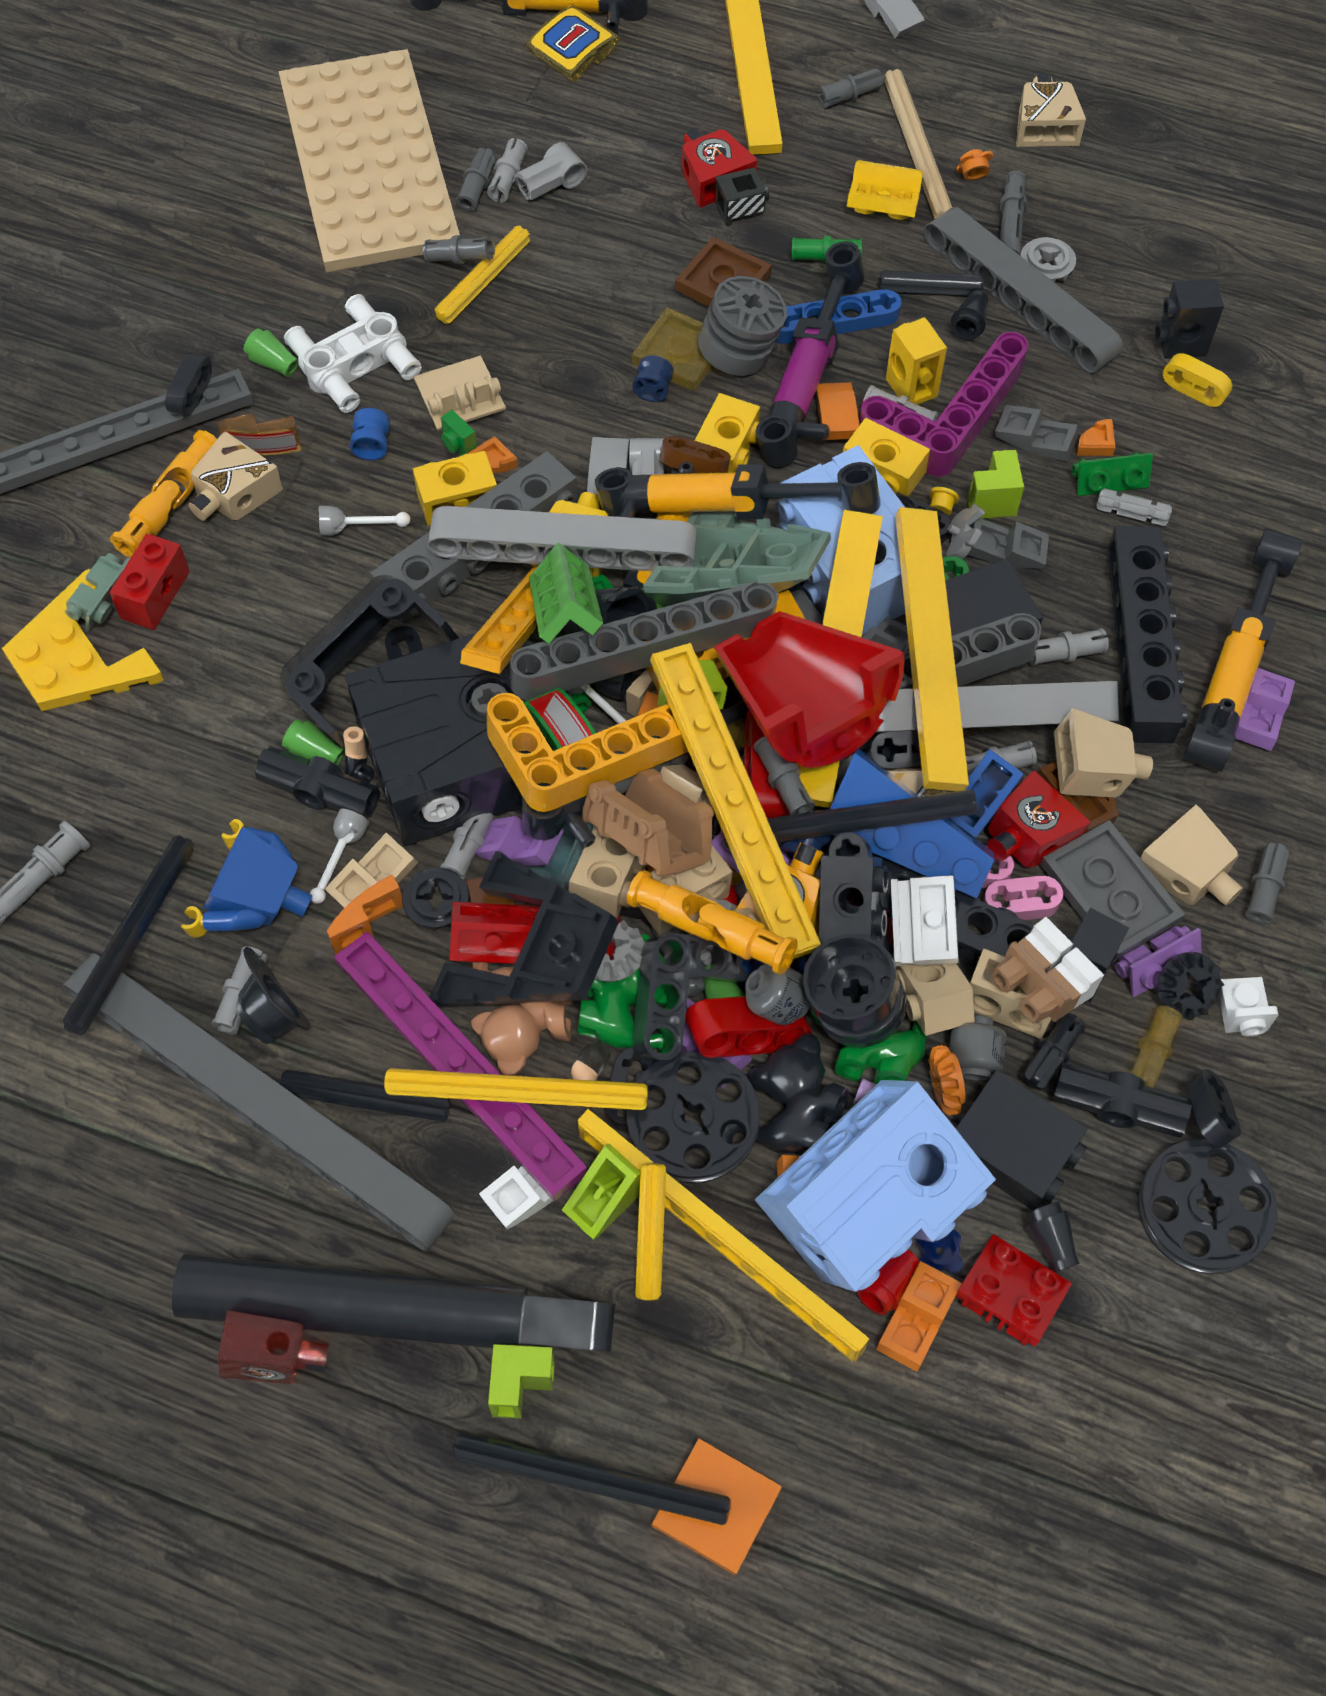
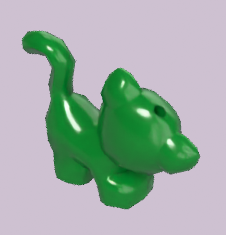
M640 934L644 943L651 938L647 934ZM659 954L661 961L666 964L662 955ZM640 967L632 975L621 980L601 981L594 979L588 993V997L593 999L581 1001L577 1034L596 1038L604 1044L615 1048L634 1047L633 1032L635 1021L630 1013V1006H636ZM660 985L655 991V1002L667 1005L669 993L665 987ZM663 1033L651 1034L650 1044L653 1049L658 1048L662 1050L664 1047L665 1037Z
M810 1005L809 1012L817 1025L821 1026L815 1011ZM914 1020L912 1031L895 1032L882 1043L866 1048L846 1046L839 1053L835 1065V1073L847 1080L858 1081L863 1071L872 1068L876 1070L875 1084H878L881 1080L905 1081L908 1074L925 1056V1044L929 1035L926 1036L918 1022Z

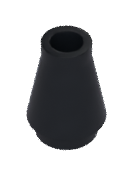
M971 291L967 299L951 317L954 334L963 340H973L985 330L988 296L983 291Z
M1059 1201L1025 1214L1030 1224L1026 1226L1027 1230L1050 1262L1055 1273L1080 1264L1076 1255L1068 1210L1063 1211Z

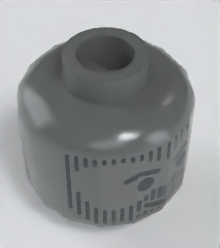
M763 964L753 971L746 981L748 1008L754 1014L774 1024L782 1026L791 1024L803 1017L809 1009L810 1003L803 986V975L790 967L784 974L778 975L773 972L771 966Z
M974 1015V1023H965L959 1027L952 1028L949 1050L956 1055L959 1061L963 1079L989 1081L996 1070L1001 1072L1004 1069L1007 1037L1004 1030L993 1026L992 1018Z

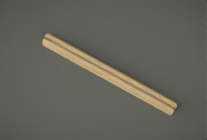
M899 69L889 70L885 74L886 79L884 82L915 167L923 171L922 186L933 216L936 219L952 208L903 73Z

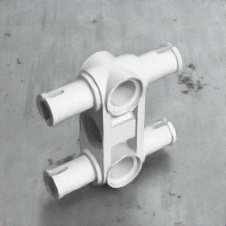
M361 294L353 295L345 304L346 312L356 321V323L316 344L301 326L291 327L284 335V342L297 355L298 365L307 376L310 388L317 393L329 394L344 413L353 411L360 403L359 395L348 384L388 362L392 363L405 380L413 379V376L418 375L421 371V363L406 348V339L398 330L395 317L389 313L375 312Z

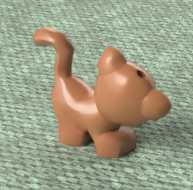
M471 962V967L474 969L509 977L513 970V967H503L489 971L487 969L488 962ZM573 1000L502 1005L493 1012H483L475 1016L471 1020L472 1030L481 1037L484 1048L491 1058L498 1063L502 1074L514 1076L524 1069L527 1059L536 1052L541 1031L548 1029L551 1038L559 1043L571 1040L572 1021L569 1018H565V1006L572 1005Z

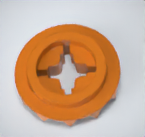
M946 1045L933 1047L928 1061L932 1082L931 1087L934 1090L935 1100L938 1102L939 1109L943 1113H946L948 1116L957 1115L961 1111V1105L965 1102V1085L959 1061Z

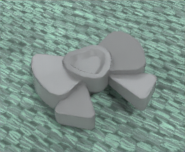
M973 504L971 508L960 511L952 519L951 524L947 528L952 533L946 556L964 559L970 552L971 547L975 545L982 531L977 528L972 529L970 525L985 514V511L980 506Z

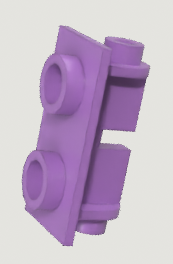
M1174 926L1169 931L1150 940V947L1155 952L1152 953L1144 945H1141L1129 953L1121 955L1119 962L1114 967L1121 978H1126L1127 976L1130 978L1131 996L1136 997L1148 989L1157 987L1162 969L1173 957L1185 952L1202 953L1201 930L1197 928L1190 931L1186 926L1181 928Z

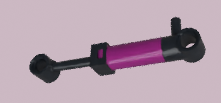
M838 242L826 251L825 260L831 285L817 319L799 318L793 333L795 347L767 417L762 419L756 427L761 454L764 462L769 466L783 467L793 462L798 455L796 442L799 436L826 439L829 436L830 428L827 424L804 421L826 364H833L839 348L835 323L832 319L842 293L858 289L864 282L865 275L860 249L853 242Z

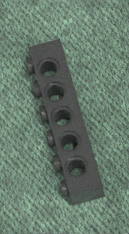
M546 451L466 507L549 512L556 501L565 500L572 503L578 501L577 478L553 455ZM428 532L371 571L370 576L371 580L379 575L396 577L407 583L430 605L441 596L453 592L461 582L471 575L483 571L491 561L438 557L428 549L430 534ZM413 608L407 615L399 618V620L404 623L411 617L420 615V613Z

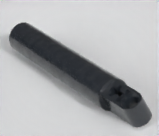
M184 1254L181 1257L176 1269L172 1289V1311L177 1318L493 1348V1345L522 1346L524 1343L611 1351L616 1305L612 1303L528 1295V1288L523 1286Z

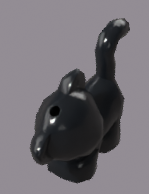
M807 1032L804 1033L793 1044L785 1045L776 1050L766 1063L752 1068L747 1075L750 1083L757 1090L765 1091L775 1101L787 1105L783 1113L773 1119L765 1128L759 1126L755 1143L766 1145L776 1152L805 1153L831 1128L830 1124L823 1121V1118L833 1117L841 1119L850 1097L849 1089L837 1083H830L822 1091L820 1090L826 1070L820 1059V1042L815 1035ZM730 1124L723 1128L721 1137L725 1142L732 1144L736 1133H742L746 1136V1132L741 1126Z

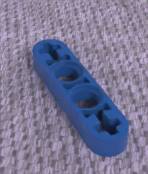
M888 289L842 296L832 319L835 323L836 333L843 334L895 323L900 316L902 304L900 296ZM824 300L786 306L787 318L784 322L785 327H782L776 343L787 344L794 342L793 333L799 318L819 315ZM847 309H853L859 312L860 315L850 318L843 315L842 312Z

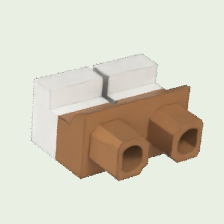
M1045 917L1034 925L1031 933L1018 943L1013 942L1009 945L1004 959L995 968L991 980L1002 992L1006 993L1019 985L1028 994L1019 1005L1021 1011L1032 1023H1037L1047 1017H1050L1055 1022L1093 997L1104 974L1077 947L1070 951L1073 943Z

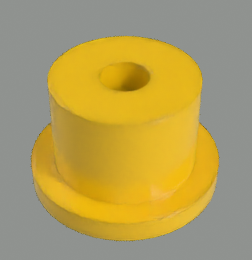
M934 487L929 493L932 499L930 507L939 509L948 516L951 515L953 505L959 501V495L945 487Z

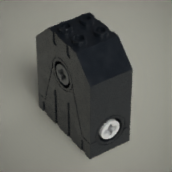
M475 634L380 663L378 667L374 665L344 675L358 727L363 730L368 754L403 846L433 837L435 833L439 835L462 827L467 820L480 814L491 813L493 816L522 807L523 796L487 734V705L490 699L501 693L514 694L511 690L510 662L500 674L460 664L462 650ZM526 641L521 648L533 645L534 643ZM527 672V673H524V674H525V675H533V674H535V673ZM568 690L565 691L572 699L570 692ZM502 719L501 721H506V722H507V721H511V720H510V719ZM545 737V739H546V741L548 742L549 746L551 747L552 751H554L553 748H552V746L550 745L549 741H548L547 738ZM519 751V753L523 754L531 753L529 751Z

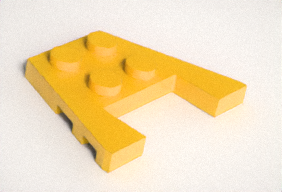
M90 569L84 571L2 648L6 658L41 711L91 700V695L109 690L120 693L130 690V685L148 681L149 685L164 681L160 670L144 648L107 667L76 620L66 615V602L81 582L92 589L96 588L95 585L86 581V575Z

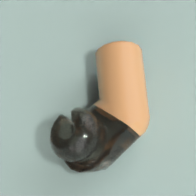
M600 1041L586 1046L571 1068L572 1078L596 1081L610 1059L611 1052L609 1047Z

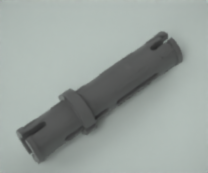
M1015 170L1010 171L1009 175L1006 174L1004 180L1005 190L1000 200V210L1002 212L1000 240L1021 256L1023 213L1027 210L1028 204L1025 196L1027 177L1023 172Z

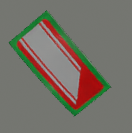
M560 687L523 702L554 751L596 734L579 707Z

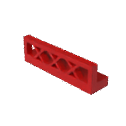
M452 902L449 961L515 964L540 906ZM619 914L618 917H617V919L619 920V923L621 922V920H620V914ZM612 940L606 951L610 960H614L613 954H615L616 949Z

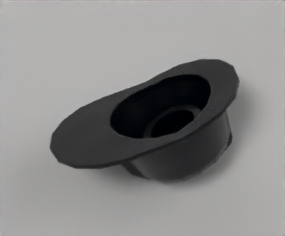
M245 947L243 949L244 958L252 974L238 994L237 1008L243 1023L265 1044L274 1042L296 1026L309 1030L311 1025L308 1019L286 995L267 964L252 948Z

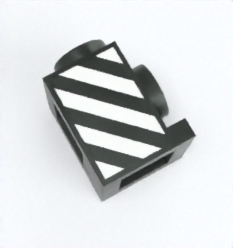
M755 167L716 177L715 204L726 226L732 225L733 219L765 212V202L769 201V189L766 181L760 180Z

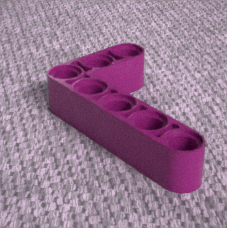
M1017 332L1002 333L936 422L886 397L871 396L863 401L859 426L865 418H868L929 448L930 453L926 473L936 477L948 475L1020 377L1028 350L1027 339Z

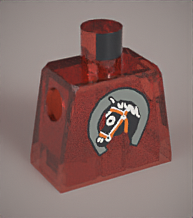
M227 1310L218 1354L219 1377L294 1384L297 1369L324 1373L329 1344L303 1341V1325L300 1323ZM276 1348L284 1349L286 1353L282 1355H273L270 1353V1351Z

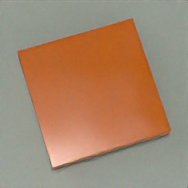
M698 1438L674 1483L728 1496L731 1500V1510L726 1524L720 1525L659 1510L652 1523V1527L736 1576L782 1486Z

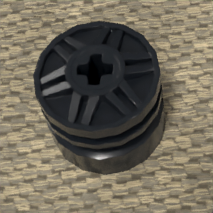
M843 934L828 939L813 951L805 964L803 986L806 997L815 1011L821 1027L831 1039L847 1047L866 1048L882 1043L897 1031L905 1018L907 997L892 956L879 941L862 934Z

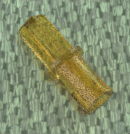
M1166 1006L1156 1008L1155 1016L1147 1035L1139 1041L1141 1050L1131 1074L1143 1079L1147 1087L1154 1088L1165 1059L1170 1058L1173 1054L1171 1044L1183 1019L1182 1015L1173 1008Z

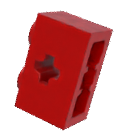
M147 533L145 534L109 592L120 619L151 630L156 629L190 572L180 544Z

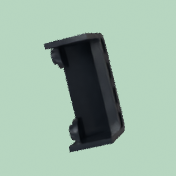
M391 575L376 576L365 585L283 666L280 673V682L283 688L344 750L343 736L313 706L326 693L328 681L390 620L402 618L415 608L447 640L459 639L446 620L407 583Z

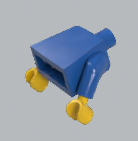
M234 819L230 822L231 829L235 834L227 835L222 833L221 835L230 851L203 906L208 911L203 914L197 907L189 906L184 912L190 919H196L191 925H181V928L190 937H201L207 931H238L257 929L262 925L270 926L280 908L300 917L304 915L312 894L290 885L299 865L292 859V854L278 834L252 827L245 828L239 819Z

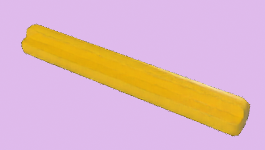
M520 225L515 226L495 246L494 258L491 260L483 259L435 307L436 318L444 324H450L530 242L528 230L523 229Z

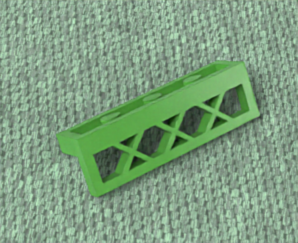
M557 542L529 576L539 637L549 644L570 619L591 635H594L603 624L589 565Z

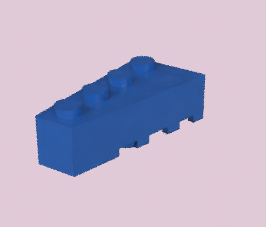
M857 749L830 809L919 796L902 784L890 772L876 764L864 752ZM948 818L853 831V833L863 836L869 842L873 853L927 877L953 876L954 889L975 898L978 897L994 862V853Z

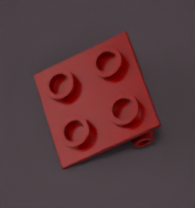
M993 1234L961 1284L955 1297L963 1301L962 1307H967L980 1316L983 1315L985 1310L988 1311L989 1314L985 1319L987 1323H989L993 1315L1001 1319L997 1326L998 1330L1001 1331L1004 1324L1007 1323L1009 1326L1006 1333L1019 1340L1023 1346L1029 1343L1036 1347L1071 1287L1072 1282Z

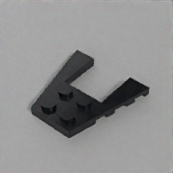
M495 851L479 888L488 895L541 905L510 977L445 962L429 998L440 1008L586 999L619 920L608 911L575 893L563 889L557 883L548 878L545 879L525 865L509 859L503 853Z

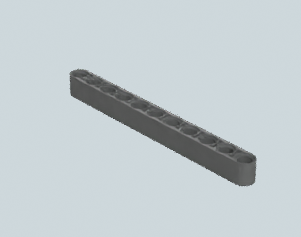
M91 953L62 985L74 999L100 959V956L95 953ZM123 972L120 974L97 1013L99 1018L414 1246L428 1252L456 1215L445 1202Z

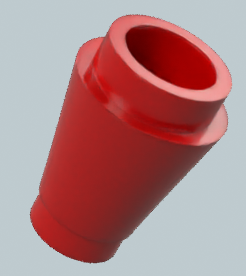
M907 1249L900 1256L890 1258L879 1269L880 1275L872 1285L863 1290H857L861 1302L878 1315H886L889 1311L896 1310L920 1263L917 1256Z

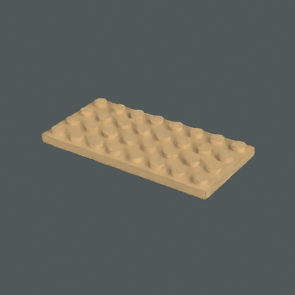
M408 49L279 71L326 272L423 255L425 240L451 239L454 235H460Z

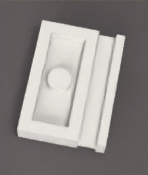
M954 877L910 878V880L906 881L891 879L894 961L896 967L902 966V964L933 965L959 963Z

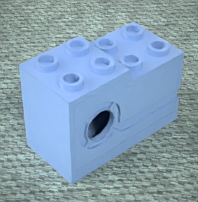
M857 445L832 457V461L824 465L820 463L781 483L838 482L837 474L844 466L855 462H866L871 465L873 463L861 447ZM877 469L876 474L881 506L874 515H880L883 518L875 561L882 562L875 565L873 569L862 635L867 633L872 626L877 628L885 617L895 619L905 614L895 518L899 507L905 506ZM838 498L779 499L776 502L779 512L777 528L787 530L786 526L788 524H794L830 532L831 540L809 579L805 580L802 585L803 590L812 603L820 610L821 616L824 619L843 516L842 504L838 501Z
M881 1080L766 1188L755 1201L822 1282L856 1292L872 1285L880 1275L879 1269L890 1258L900 1256L911 1246V1238L933 1242L947 1236L956 1225L954 1220L965 1210L974 1208L981 1203L987 1195L986 1189L996 1179L918 1081Z

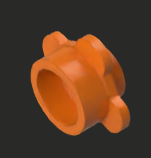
M980 149L966 152L960 157L961 163L956 167L957 173L963 174L966 180H978L985 177L990 172L988 161L993 158V153L991 151L983 152Z

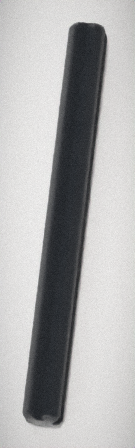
M969 789L767 818L776 841L782 842L973 815L977 812V800L974 790ZM723 834L724 844H725L726 848L730 849V848H729V845H728V843H727V841H726V838H725V836H724V834Z
M177 835L171 839L63 1018L64 1029L67 1032L78 1036L87 1032L193 852V842L189 838Z
M465 1432L458 1434L454 1444L453 1455L459 1461L720 1525L726 1524L729 1518L731 1500L728 1496Z

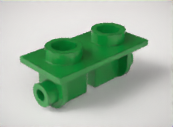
M1133 452L1132 455L1094 460L1079 459L1078 463H1073L1071 467L1073 478H1078L1077 496L1099 494L1104 488L1114 491L1149 488L1153 454Z

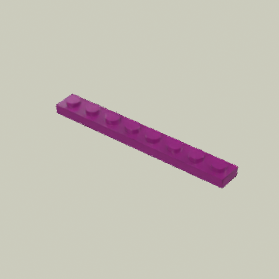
M365 932L334 956L336 964L434 1071L501 1075L368 932ZM460 1099L554 1202L579 1182L588 1171L587 1166L528 1103Z

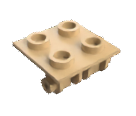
M481 355L413 376L437 431L442 430L441 416L452 409L465 422L506 410V406L499 394L501 392L500 383L497 377L491 378Z

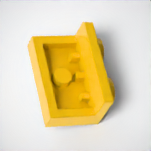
M858 160L855 163L847 207H852L861 214H873L874 211L888 213L889 217L899 220L915 217L923 171Z

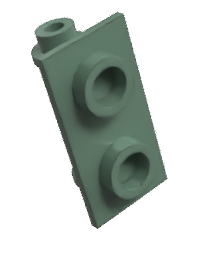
M107 553L106 556H100L86 575V581L95 585L96 588L92 589L81 582L66 602V615L73 620H79L80 617L86 620L85 632L88 634L96 623L103 624L108 618L113 607L111 604L113 600L109 592L129 562V557L120 565V560L111 553Z

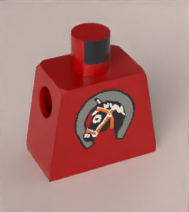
M693 128L684 136L685 144L682 146L681 161L682 173L699 208L715 202L717 176L754 167L757 171L756 157L726 130L720 129L704 135L699 128Z
M1034 770L998 808L988 828L989 833L993 836L988 841V849L994 853V858L999 861H1004L1013 855L1022 865L1032 868L1041 864L1044 856L1082 836L1091 822Z

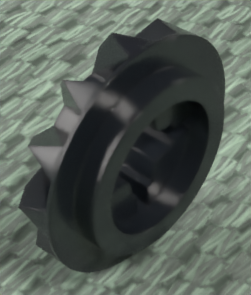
M429 868L417 873L408 881L402 895L406 916L413 920L417 927H429L434 932L438 927H451L452 902H470L468 888L464 880L457 873L445 868ZM436 887H438L442 899L447 901L440 902L437 911H433L430 902L425 900L432 899L433 893H436Z
M1185 952L1173 957L1164 966L1158 979L1157 991L1162 1006L1170 1014L1193 1020L1194 1017L1199 1015H1209L1208 1009L1214 1003L1220 1002L1218 998L1220 987L1225 985L1220 979L1219 971L1221 968L1210 957L1198 952ZM1187 975L1192 979L1200 981L1195 986L1197 997L1184 992L1189 988Z

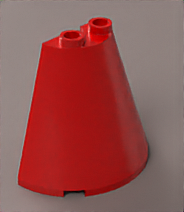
M781 611L758 622L750 638L743 640L741 636L736 634L714 646L718 658L774 751L788 762H795L802 767L808 768L822 767L838 762L867 742L884 722L879 716L888 700L895 702L904 672V653L898 649Z

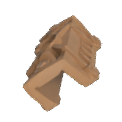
M654 768L638 772L633 777L625 796L616 791L615 785L608 780L590 784L583 806L582 819L585 823L590 822L596 826L598 834L614 839L624 846L629 853L638 856L641 865L649 864L657 870L658 875L663 876L684 872L709 862L712 850V807L704 801L695 803L665 783L662 774Z

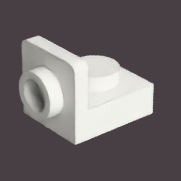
M1262 977L1221 979L1225 985L1220 987L1218 998L1220 1000L1225 1032H1241L1243 1036H1257L1265 1033L1278 1017V1011L1276 1006H1268Z

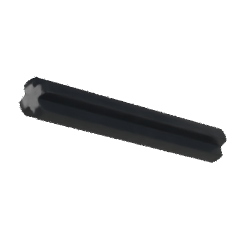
M294 1070L283 1071L280 1085L298 1098L442 1122L447 1120L451 1109L450 1098L389 1095L386 1093L384 1085Z

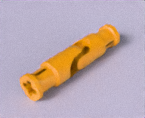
M198 430L193 435L194 442L185 452H180L152 486L151 493L141 499L129 513V521L119 532H114L110 536V542L116 550L124 556L131 558L146 533L156 536L167 523L171 507H173V510L178 508L195 489L191 472L216 442L217 438L214 435L202 430ZM169 479H174L180 482L185 487V491L182 495L181 491L179 490L178 484Z
M646 870L639 871L630 884L627 893L628 905L632 907L642 906L657 913L660 920L704 940L713 941L723 949L746 960L754 958L771 966L773 972L778 975L784 974L794 959L798 946L796 938L791 936L787 938L780 937L765 930L763 923L733 910H727L722 905L677 884L669 886L654 879L652 873ZM695 913L700 915L698 923L690 919Z

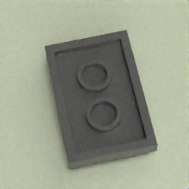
M1110 820L1044 856L1040 864L1046 873L1061 885L1063 895L1082 919L1085 918L1089 909L1092 908L1129 927L1114 960L1119 959L1121 955L1129 953L1179 924L1185 916L1184 912Z

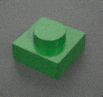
M453 409L441 416L443 430L441 439L451 453L456 452L459 456H462L477 448L475 431Z

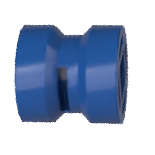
M375 408L360 409L353 418L352 426L354 433L351 436L350 450L355 456L364 460L381 459L387 452L388 441L386 436L390 429V418L386 413Z

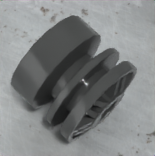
M736 276L720 283L698 334V345L704 358L715 368L732 375L746 376L755 374L764 368L787 318L786 303L780 293L770 284L754 277Z

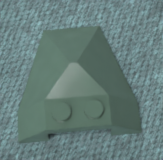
M734 511L693 512L687 522L692 524L697 530L694 567L656 566L643 585L644 593L663 607L751 582H758V585L768 583L779 593L809 579L829 544L831 535L830 532L794 524H788L786 526L787 530L772 527L770 519L766 518L756 519L757 523L737 519L736 512Z

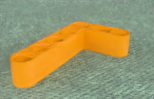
M511 693L497 694L490 699L487 705L488 738L526 803L536 811H551L585 797L592 783L608 780L615 784L636 775L640 771L648 770L689 752L668 703L555 751H552L525 704L518 696ZM502 719H510L511 721H507V722H506V721H501V720H502ZM651 736H659V737H661V738L658 739V738H653V737H651ZM519 751H529L531 753L523 754L519 753ZM615 751H621V752H624L625 754H616V753H614V752H615ZM577 767H586V768H588V769H587V770H578V769H576V768H577ZM539 783H548V784H550V786H546V787H545V786H539V785H537V784H539Z

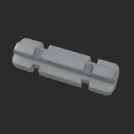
M1106 488L1102 489L1099 494L1097 509L1100 511L1111 513L1112 510H1116V515L1144 522L1148 518L1152 519V524L1166 526L1172 512L1170 504L1157 501V504L1154 505L1151 504L1152 500L1126 493L1118 496L1116 495L1117 491Z

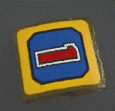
M571 5L545 22L525 44L533 54L573 82H576L592 61L600 65L620 41V38L592 17Z

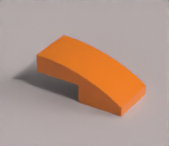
M851 382L819 384L815 392L817 416L820 418V424H827L830 428L828 438L822 440L850 439L859 427L857 405Z
M393 875L380 880L353 899L334 919L327 929V934L335 955L365 932L374 937L370 922L403 907L400 887Z
M920 1261L876 1350L918 1372L962 1283Z

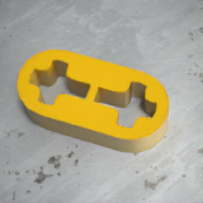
M1184 353L1174 355L1163 370V378L1170 387L1210 407L1220 406L1232 391V382L1226 374Z

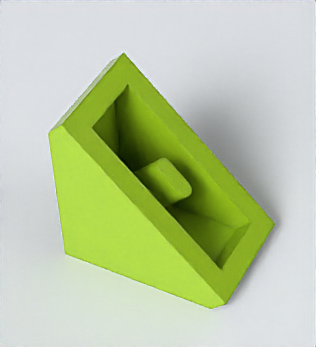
M611 1144L604 1145L562 1211L593 1240L598 1238L639 1197L640 1171Z

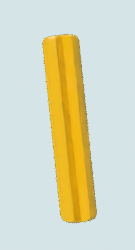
M646 1163L640 1169L635 1295L638 1299L649 1301L658 1300L661 1295L666 1167L658 1163Z

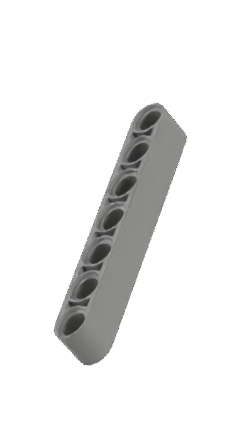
M441 506L433 511L428 549L434 555L442 558L540 564L557 542H559L586 562L590 568L653 572L656 566L694 567L697 530L688 522L676 520Z
M1117 681L958 687L962 728L1060 724L1072 708L1110 722L1119 721ZM899 689L895 702L888 700L879 716L884 722L876 732L918 730L913 689Z

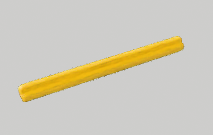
M390 1068L386 1071L384 1088L389 1095L644 1110L648 1102L647 1085L642 1083Z

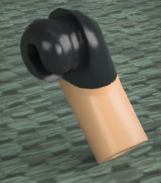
M356 726L349 727L343 733L345 774L370 783L374 770L370 765H366L367 751L363 730Z

